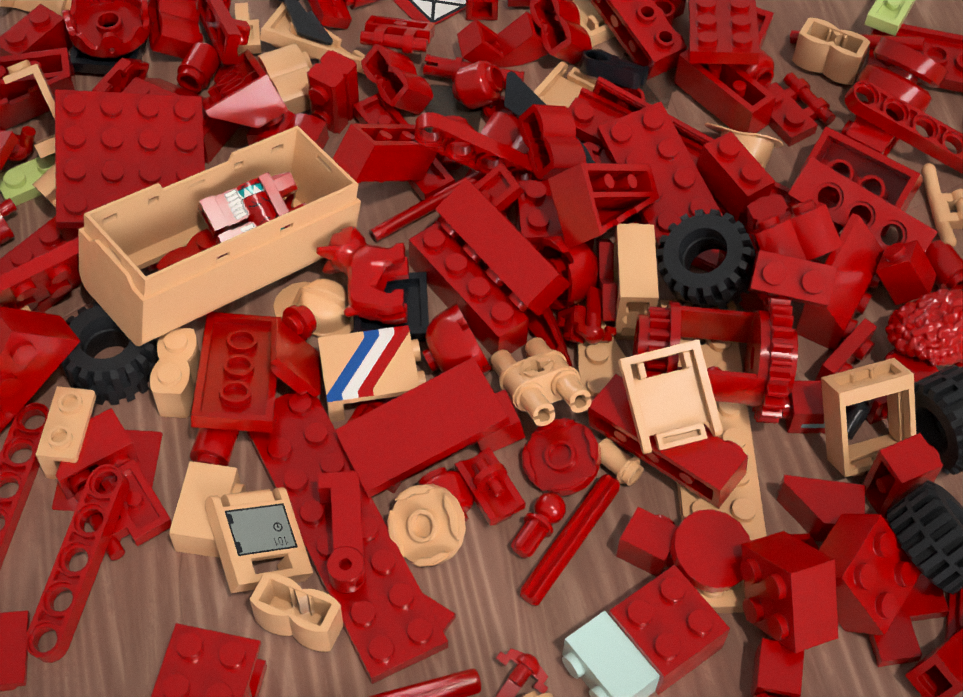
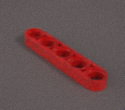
M860 80L845 94V104L852 113L963 174L962 133L871 82ZM856 92L862 93L864 96H866V98L869 101V104L861 102L858 99ZM886 109H890L893 112H895V114L898 117V121L890 118L886 112ZM916 125L921 126L927 132L928 137L919 134L916 130ZM945 141L950 142L956 148L957 154L952 153L946 147Z
M434 112L423 113L415 121L414 139L418 144L485 175L499 163H503L517 181L539 180L531 168L529 156ZM432 127L438 129L439 132L429 133L424 131L423 128ZM466 142L469 143L470 146L459 147L454 145V143ZM496 156L499 157L500 160L490 161L485 159L484 157ZM516 170H526V171H529L530 173H528V174H518V173H515L514 171H516Z
M41 403L26 404L17 413L0 452V487L7 483L19 485L18 491L12 497H0V518L5 520V525L0 530V569L40 467L36 452L49 413V409ZM40 415L45 417V422L39 428L27 429L24 427L25 422L32 416ZM30 449L32 451L31 457L26 462L14 463L11 461L12 455L17 450Z
M104 464L98 466L89 475L25 639L27 651L45 663H53L60 660L70 647L126 500L130 486L128 478L114 465ZM109 476H116L118 482L115 489L108 494H100L99 486L102 480ZM95 513H101L103 522L100 528L94 532H85L84 525L87 518ZM87 552L88 561L85 567L79 571H71L69 567L71 558L76 553ZM71 591L73 599L70 606L66 610L56 611L54 609L56 597L61 592ZM48 631H55L57 634L55 646L47 652H40L38 643L41 636Z

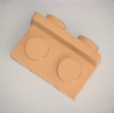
M57 386L36 452V457L46 478L57 479L56 472L61 461L71 463L78 461L96 400V394L93 390Z

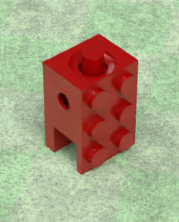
M176 623L151 697H258L267 669L266 660L257 659L261 641Z

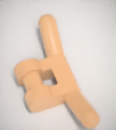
M927 163L922 167V176L935 227L940 240L954 248L957 240L952 229H963V189H957L952 193H941L936 168L933 164Z

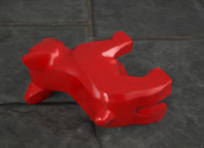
M348 226L341 229L340 232L334 233L328 246L317 247L316 253L329 259L323 267L325 274L343 272L348 276L349 306L343 311L346 317L356 315L369 320H378L384 324H403L407 322L408 306L404 303V290L395 289L391 293L384 292L387 282L409 279L408 258L405 257L404 243H396L391 248L370 245L366 243L365 237L355 226Z

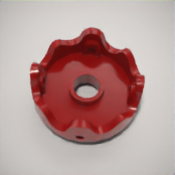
M72 0L70 10H62L71 42L83 53L94 57L117 58L132 52L145 42L151 31L152 20L147 0ZM104 24H106V25L115 24V25H113V26H111V27H104V26H103Z

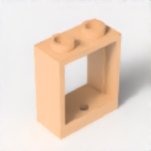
M629 223L616 226L614 239V281L618 285L616 321H612L613 327L616 328L615 340H634L638 314L647 315L649 306L657 307L659 293L654 225Z
M895 358L821 377L827 460L844 477L863 475L866 471L870 470L879 450L916 435L914 373ZM887 395L889 434L848 445L846 406Z

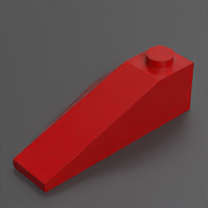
M249 49L238 55L237 64H222L219 67L214 78L216 85L209 88L208 93L210 96L202 102L209 117L254 128H260L263 125L271 127L281 121L284 117L283 113L288 111L268 75Z

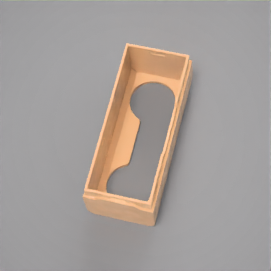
M295 126L232 152L227 162L162 188L157 183L84 213V227L78 230L79 274L81 281L88 293L136 346H141L323 259L324 257L316 253L317 247L328 246L332 235L340 232L341 229L348 226H355L357 228L361 201L357 198L359 184L300 127ZM269 172L271 177L285 172L291 173L298 188L293 207L304 202L306 205L153 274L145 276L141 272V269L159 262L172 250L186 246L194 235L208 228L198 210L200 200L212 195L217 196L247 181L258 178V176ZM227 253V255L217 259V257Z

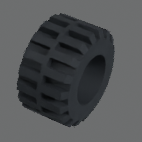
M703 209L695 210V216L690 218L688 214L681 216V223L678 225L672 223L668 227L669 236L662 235L659 241L662 248L657 249L656 256L660 262L657 264L659 272L672 295L675 296L680 304L684 305L686 303L689 307L711 309L719 307V309L727 310L728 303L733 301L737 305L742 301L740 296L742 292L750 293L748 286L756 256L754 246L744 225L740 221L736 222L734 216L727 212L722 217L720 211L716 209H711L709 214H705ZM711 249L727 252L724 261L715 270L703 274L689 271L693 260L702 252Z
M97 302L93 303L94 307L86 309L85 306L77 310L79 314L77 317L70 316L65 321L81 340L61 363L70 386L77 389L93 390L96 394L95 404L103 405L105 400H109L111 405L120 404V399L127 398L128 402L136 399L134 394L137 392L144 394L149 389L147 383L150 382L152 369L159 360L157 338L141 346H136ZM114 346L126 347L120 354L106 359L94 358L106 348Z
M952 365L915 382L914 393L916 434L921 433L927 443L932 445L939 453L943 464L941 472L955 475L963 471V367L959 368L957 365Z
M927 480L887 510V518L890 528L897 536L899 545L915 566L934 585L954 595L963 588V506L943 487Z

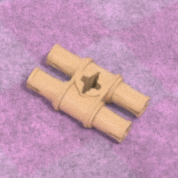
M536 337L526 343L525 351L528 358L516 362L507 350H499L491 356L492 369L499 376L501 389L506 390L507 394L512 397L514 406L520 411L527 412L537 426H546L554 420V406L551 404L553 402L563 399L570 409L576 413L583 412L590 407L591 398L589 396L591 395L581 384L579 372L567 364L565 356L560 351L550 349L542 338Z

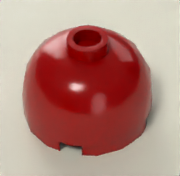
M563 234L552 235L538 240L540 244L534 245V247L571 284L550 305V308L561 310L587 299L589 286L596 287L599 268L598 259L586 243H582L568 250Z
M457 303L443 310L432 319L427 326L425 334L428 349L422 351L432 371L440 369L444 373L474 357L484 375L492 371Z

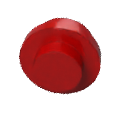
M292 305L283 311L282 322L305 341L308 340L317 327L312 311L304 305Z

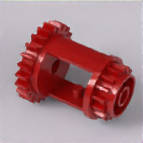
M774 296L765 298L762 310H756L755 312L681 306L679 302L671 301L668 302L667 308L649 306L647 315L638 314L632 356L680 344L681 337L747 343L744 373L722 371L719 367L715 366L707 369L715 401L746 404L748 407H752V412H754L753 418L756 419V422L776 424L779 423V418H782V409H785V397H788L792 391L797 370L798 335L796 329L792 328L794 316H792L793 306H790L791 300L788 298ZM679 354L643 362L647 375L646 378L681 370L682 367H678Z

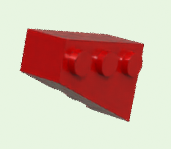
M67 48L0 56V125L5 130L50 111L34 74L5 84L2 77L10 75L7 67L24 60H29L31 66L39 64L55 98V89L77 90L75 71Z
M580 163L548 179L552 200L557 210L568 250L601 236L608 229L620 224L629 216L659 199L650 164Z
M0 306V433L81 341L61 315Z

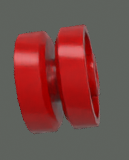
M881 37L873 54L888 69L875 64L865 65L857 80L871 82L917 109L926 112L933 99L929 92L918 86L917 83L930 88L940 87L948 74V70L916 50L894 40Z

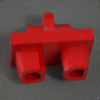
M490 447L484 449L473 458L455 463V471L461 474L475 503L490 526L498 525L511 518L513 514L525 509L526 503L507 475L506 468L498 461Z

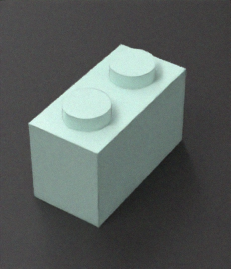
M605 610L565 638L562 653L563 664L575 679L580 677L590 689V697H648L655 692L660 675Z

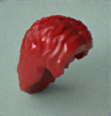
M939 289L936 292L922 294L916 301L907 302L899 307V309H895L889 316L888 326L885 327V331L888 334L887 340L892 346H895V349L900 354L907 355L910 358L917 357L921 360L928 359L932 366L955 364L959 368L963 367V291L959 289Z

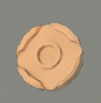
M435 484L415 485L401 492L395 499L397 502L394 504L393 510H390L387 522L389 536L397 544L403 557H406L409 561L413 562L412 564L419 567L435 566L451 559L462 546L466 531L465 516L458 499L446 488Z

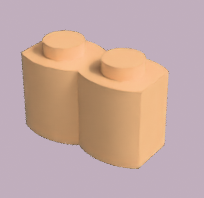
M808 18L799 32L792 61L805 70L823 73L835 82L853 85L862 69L870 41L856 32L839 30L836 26L825 20Z
M294 43L258 55L259 64L268 75L288 110L297 114L311 109L307 72L312 68L308 53L306 51L301 52L297 44Z
M176 328L160 336L158 339L157 353L159 360L152 369L150 387L161 417L187 418L192 412L195 393L194 384L197 381L201 354L194 329Z
M275 573L263 574L250 597L254 618L262 628L277 635H293L300 644L315 651H331L344 626L341 605L334 597L320 590L301 589L295 581L284 575Z

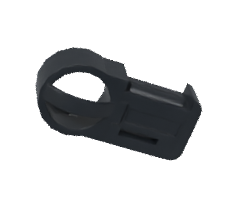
M592 48L582 52L579 69L586 75L597 78L600 76L612 83L630 89H638L640 85L646 84L649 66H641L619 59V56L607 53L602 49Z

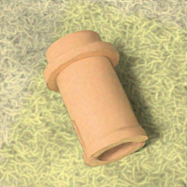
M608 438L599 443L601 463L617 476L616 479L620 484L633 485L640 478L644 470L640 465V459L637 457L631 458Z

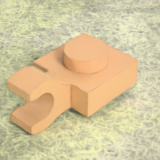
M248 2L235 3L236 19L247 21L250 26L248 44L238 47V55L247 49L252 54L262 53L259 19L250 20Z

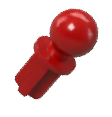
M551 492L540 495L535 501L534 513H527L525 515V524L511 543L512 550L524 559L531 557L543 539L552 535L554 530L551 525L563 519L566 513V505L561 496Z

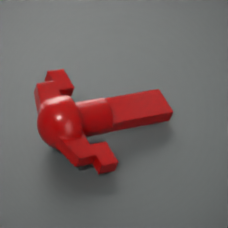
M589 286L587 290L586 325H583V317L577 315L571 316V324L575 325V332L582 336L586 342L590 344L609 343L612 341V337L616 336V328L608 325L604 329L601 328V289Z
M510 648L506 655L500 651L495 659L504 666L510 660L517 666L495 697H515L530 676L537 680L532 688L540 694H544L547 691L548 687L544 685V682L547 680L548 675L539 665L534 655Z

